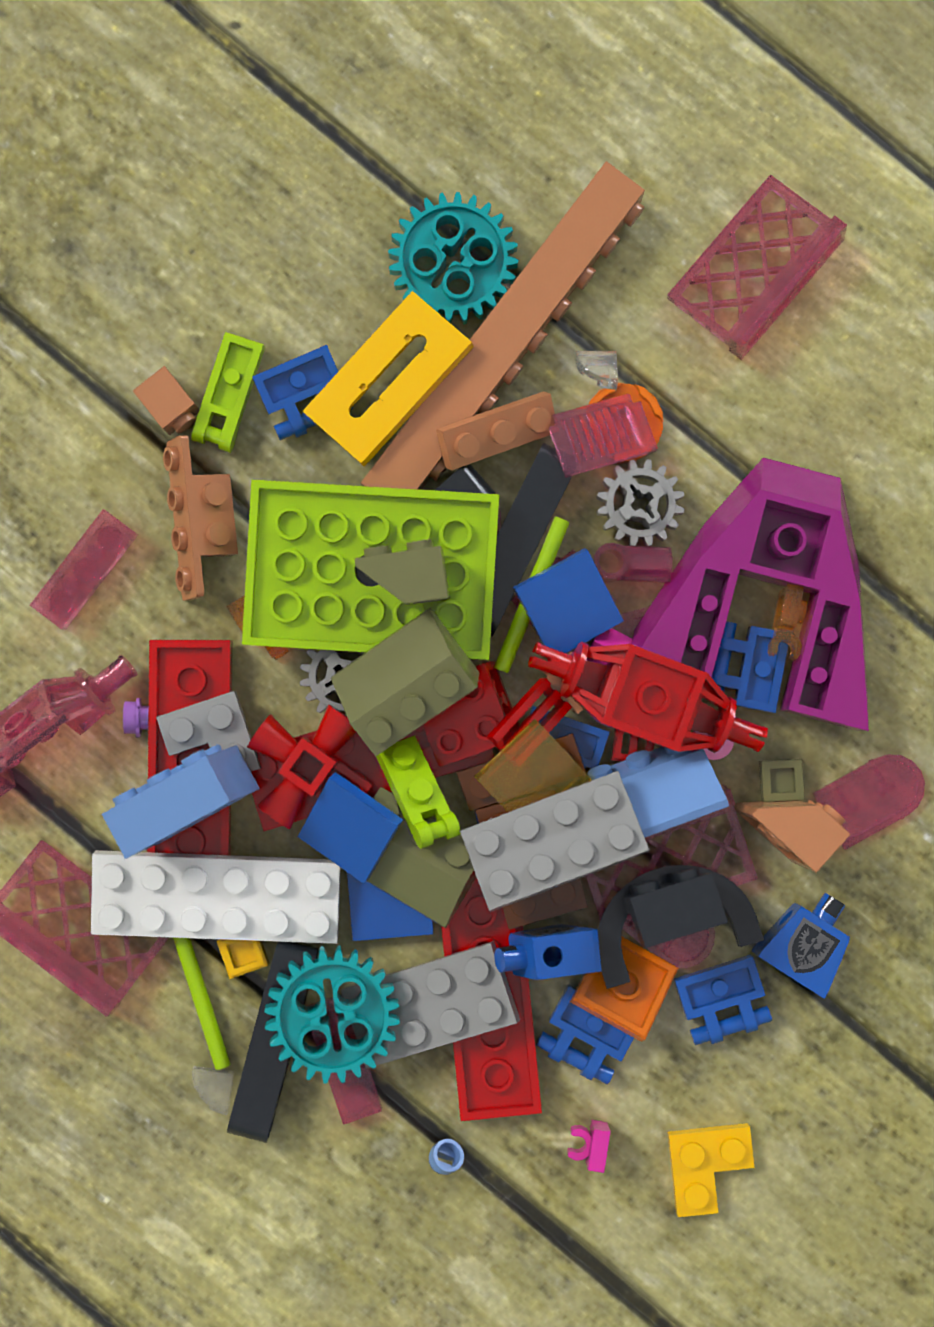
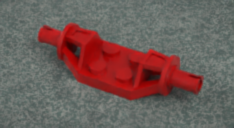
M537 641L532 650V653L546 657L548 660L530 656L528 667L562 678L561 696L565 698L571 696L598 723L677 752L707 748L715 753L721 749L726 740L748 747L756 752H760L765 744L763 741L750 737V734L767 738L768 728L735 717L737 709L736 700L732 697H727L707 672L632 644L588 647L587 643L581 641L575 651L569 655ZM586 658L608 663L607 665H604L600 663L586 661ZM702 698L708 700L709 702H711L719 708L716 710L711 706L703 703L701 701ZM692 730V731H696V732L706 733V734H708V736H707V735H703V734L693 733V732H690V731Z

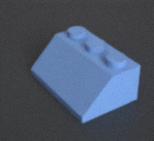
M660 747L652 751L641 750L628 755L625 761L614 765H598L590 769L588 774L578 777L579 784L582 785L619 771L644 838L729 807L727 797L704 749L677 752L666 747Z

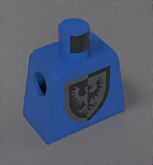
M827 893L823 894L813 912L794 903L763 936L764 940L759 941L754 946L752 952L825 999L850 940L848 935L833 927L846 905Z
M557 924L513 932L508 937L509 946L496 948L494 953L495 965L499 972L512 971L516 976L534 980L602 971L598 929Z

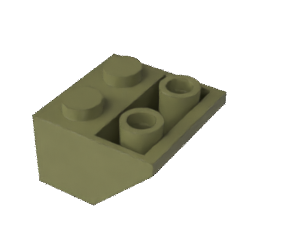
M431 539L406 543L407 551L392 553V548H389V546L363 549L364 557L354 558L355 566L405 604L412 605L450 599L444 552L441 546L434 547Z

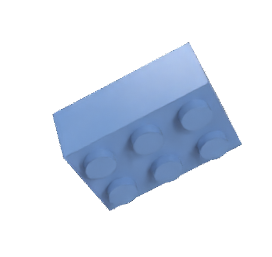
M220 744L207 750H200L183 759L181 765L171 770L166 769L147 779V784L137 789L132 788L112 799L115 807L102 813V816L125 859L162 843L260 789L237 745L222 750Z

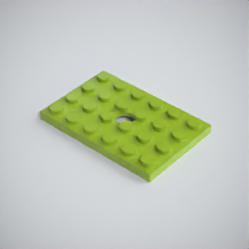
M251 480L242 645L367 652L431 607L469 659L489 660L499 494ZM431 539L434 547L441 546L444 552L450 599L412 605L405 604L381 585H363L356 577L354 558L363 557V549L389 546V548H392V553L407 551L406 543Z

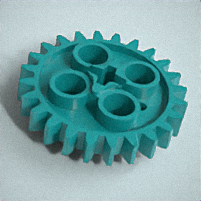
M456 192L453 202L449 203L444 193H440L439 204L435 206L427 197L424 198L425 210L422 213L417 208L410 207L412 222L401 218L399 220V227L404 234L392 233L391 235L392 242L400 248L388 250L389 258L399 261L389 266L390 275L401 276L394 282L395 290L408 289L402 297L403 300L412 291L415 292L439 314H445V319L450 324L454 315H459L463 325L467 324L468 313L472 311L479 320L483 319L482 307L486 305L489 309L493 310L497 305L494 296L502 298L507 292L502 283L513 284L515 281V276L507 270L518 268V259L509 256L517 252L518 245L515 242H506L512 236L513 229L512 227L499 228L504 221V215L500 213L491 218L492 204L490 202L481 209L476 208V195H473L467 204L462 203L460 192ZM445 224H452L459 230L458 234L450 239L441 237L437 231ZM474 230V236L464 244L460 251V263L453 261L448 267L443 281L437 288H433L431 286L432 283L446 269V255L450 257L455 256L467 232ZM484 246L492 252V256L486 261H477L470 253L474 248ZM421 257H430L436 261V266L428 272H422L414 265ZM462 279L470 287L463 294H454L448 289V284L452 280Z
M324 946L320 947L319 959L315 960L305 951L303 952V966H299L292 960L289 961L288 967L292 974L291 976L283 973L277 974L276 980L283 988L269 989L268 995L276 1000L277 1003L266 1004L265 1013L276 1017L265 1023V1030L278 1032L270 1039V1046L283 1044L284 1047L279 1053V1060L282 1061L292 1056L294 1060L291 1071L296 1072L303 1065L306 1066L307 1080H310L316 1071L322 1072L323 1083L327 1084L331 1073L337 1072L340 1082L344 1083L346 1071L350 1069L360 1078L362 1063L367 1064L373 1069L376 1068L374 1053L382 1056L388 1055V1049L382 1041H395L396 1039L395 1032L387 1028L388 1026H395L400 1023L399 1016L389 1013V1011L399 1007L398 999L386 998L395 990L394 984L386 983L381 985V981L386 975L384 968L372 973L373 958L369 957L362 964L358 963V950L354 949L348 959L343 958L341 946H337L334 957H328ZM326 978L331 980L334 1007L336 1013H339L338 1031L342 1046L340 1050H336L333 1047L330 1018L326 1015L327 999L323 981ZM345 982H354L360 986L361 992L356 998L346 999L339 994V987ZM304 989H312L319 994L320 1000L315 1005L305 1006L298 1001L297 995ZM352 1023H361L368 1031L363 1038L352 1039L345 1034L346 1027ZM311 1030H319L326 1035L327 1039L320 1046H311L305 1042L303 1037Z

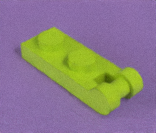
M225 332L191 436L192 441L205 444L208 441L217 444L220 450L232 452L254 384L252 376L257 374L265 350L264 344ZM214 415L226 418L223 429L211 426Z
M415 736L396 742L376 756L411 834L420 849L433 845L434 840L441 837L451 839L460 836V825L457 817L450 811ZM432 816L436 818V822L430 824L424 821V819Z

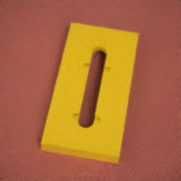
M412 291L308 404L303 412L365 467L474 346L466 336ZM416 337H424L427 341L424 350L409 363L379 396L377 402H374L362 416L358 418L352 417L350 410L353 405Z

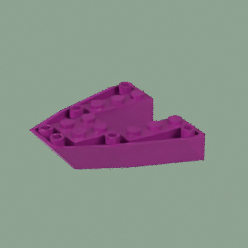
M763 457L704 523L634 629L632 645L707 672L712 677L738 575L809 593L810 597L780 710L856 731H869L860 570L841 478Z

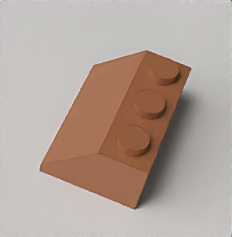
M798 800L737 802L732 808L791 862L815 873L819 871L851 835L842 827L846 820L828 804L824 806L819 802L815 804L811 800L808 802Z

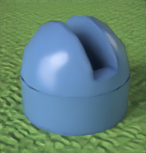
M452 1139L439 1141L431 1148L429 1153V1164L432 1170L438 1174L449 1175L458 1170L464 1161V1153L461 1146ZM438 1157L452 1161V1165L439 1161Z

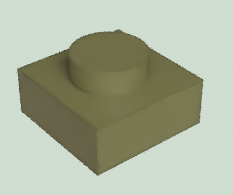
M802 759L759 761L762 802L804 800Z

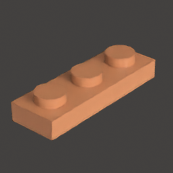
M544 391L436 429L445 468L450 470L559 432L551 394Z

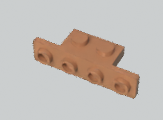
M181 435L166 443L163 463L165 469L169 471L170 477L167 502L174 516L175 527L172 530L171 541L174 550L177 551L179 565L176 570L175 580L178 590L181 591L182 600L186 601L204 596L201 557L233 556L238 554L230 474L192 475L189 438L187 435Z

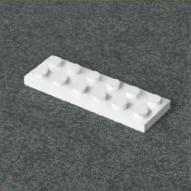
M96 850L92 854L91 934L337 944L341 867L329 859L140 852L125 859L121 851Z

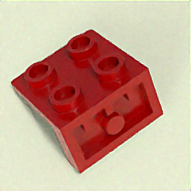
M495 660L475 666L480 672L476 689L423 724L438 766L443 767L496 747L487 735L513 707L499 670L494 668ZM518 722L502 738L504 742L520 727Z

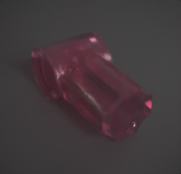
M612 542L602 545L592 555V559L605 583L614 581L670 583L673 561L671 547L622 546ZM603 553H611L618 558L620 566L616 573H607L602 570L599 559Z

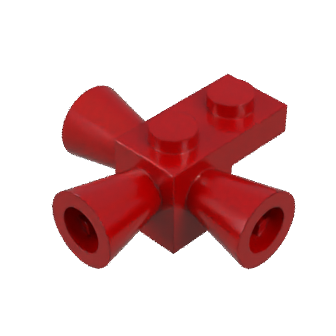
M328 704L313 740L302 738L299 743L270 714L248 743L247 748L283 763L278 773L284 776L285 779L257 805L263 813L280 825L291 829L306 794L319 797L329 777L335 772L366 794L373 786L372 783L333 757L357 733L345 714Z

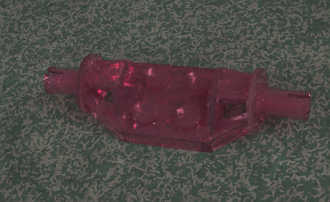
M122 654L96 676L89 675L82 668H78L74 671L75 676L42 679L0 712V797L16 786L13 771L10 768L18 765L24 759L26 752L39 742L44 743L50 740L57 733L59 726L65 723L79 735H82L103 715L111 716L116 712L110 695L138 675L132 664Z

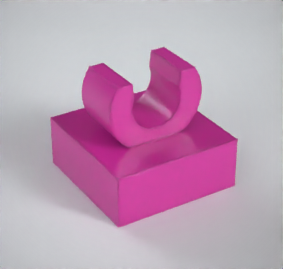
M591 1120L590 1132L581 1125L571 1126V1135L582 1137L585 1140V1144L580 1149L568 1148V1157L576 1161L585 1159L589 1171L604 1173L611 1133L608 1123Z

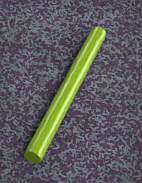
M554 517L530 578L553 565L569 526V521ZM521 602L494 665V668L505 673H509L530 622Z
M173 938L215 1070L226 1068L231 1063L191 939Z

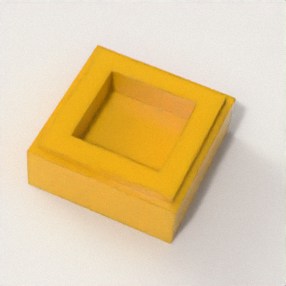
M217 940L229 979L270 964L262 941Z

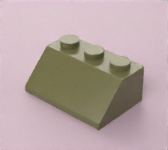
M430 607L335 673L331 680L350 724L373 754L377 756L476 689L480 672Z
M380 787L373 799L398 815L403 821L367 882L446 929L477 878L462 835L460 833V836L451 839L441 837L435 839L433 845L420 849L411 834L394 795ZM429 817L424 819V821L430 824L436 822V819Z

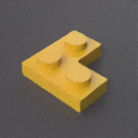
M748 1123L667 1132L677 1216L687 1217L718 1213L714 1172L755 1168L750 1126Z

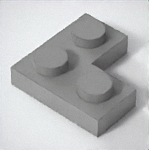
M236 691L156 717L169 756L205 744H209L210 748L220 744L222 750L237 745L250 771L261 769L257 752L247 748L252 737Z

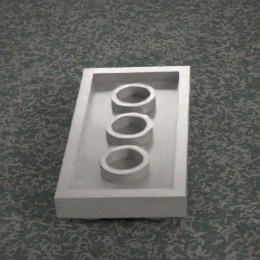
M619 771L460 831L490 912L649 852Z
M495 941L385 975L381 985L393 983L395 988L386 998H395L399 1001V1007L389 1011V1013L399 1016L400 1023L387 1027L395 1032L396 1039L395 1041H382L388 1049V1055L382 1056L374 1053L376 1066L513 1025L520 1021L505 972H499L495 965L494 953L497 948ZM358 984L341 990L343 998L346 999L356 998L361 992ZM352 1023L356 1039L363 1038L368 1031L367 1028L361 1023Z

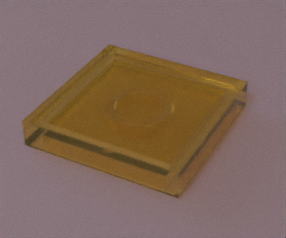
M536 719L474 776L507 812L514 811L592 780Z

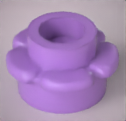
M136 698V701H125L123 707L124 734H136V738L141 737L142 730H148L149 706H142L141 698Z

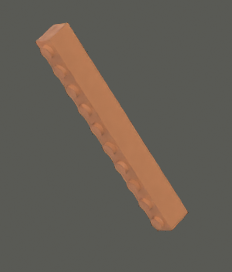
M607 161L603 164L471 337L470 341L474 346L473 349L413 413L362 480V486L422 490L431 478L437 481L443 475L447 468H445L436 429L494 408L499 400L495 393L504 382L511 385L524 366L519 363L528 350L534 354L548 335L543 330L552 318L559 322L572 304L568 297L575 288L578 287L583 290L596 273L592 266L600 255L607 258L621 239L616 234L626 223L631 227L645 208L640 204L645 192L642 187Z

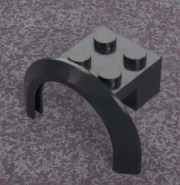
M690 865L665 866L636 877L620 889L612 898L598 926L601 972L607 989L631 982L621 947L622 929L628 914L632 916L640 945L643 948H649L728 923L726 915L729 918L738 947L764 940L753 906L742 890L728 878L717 872Z

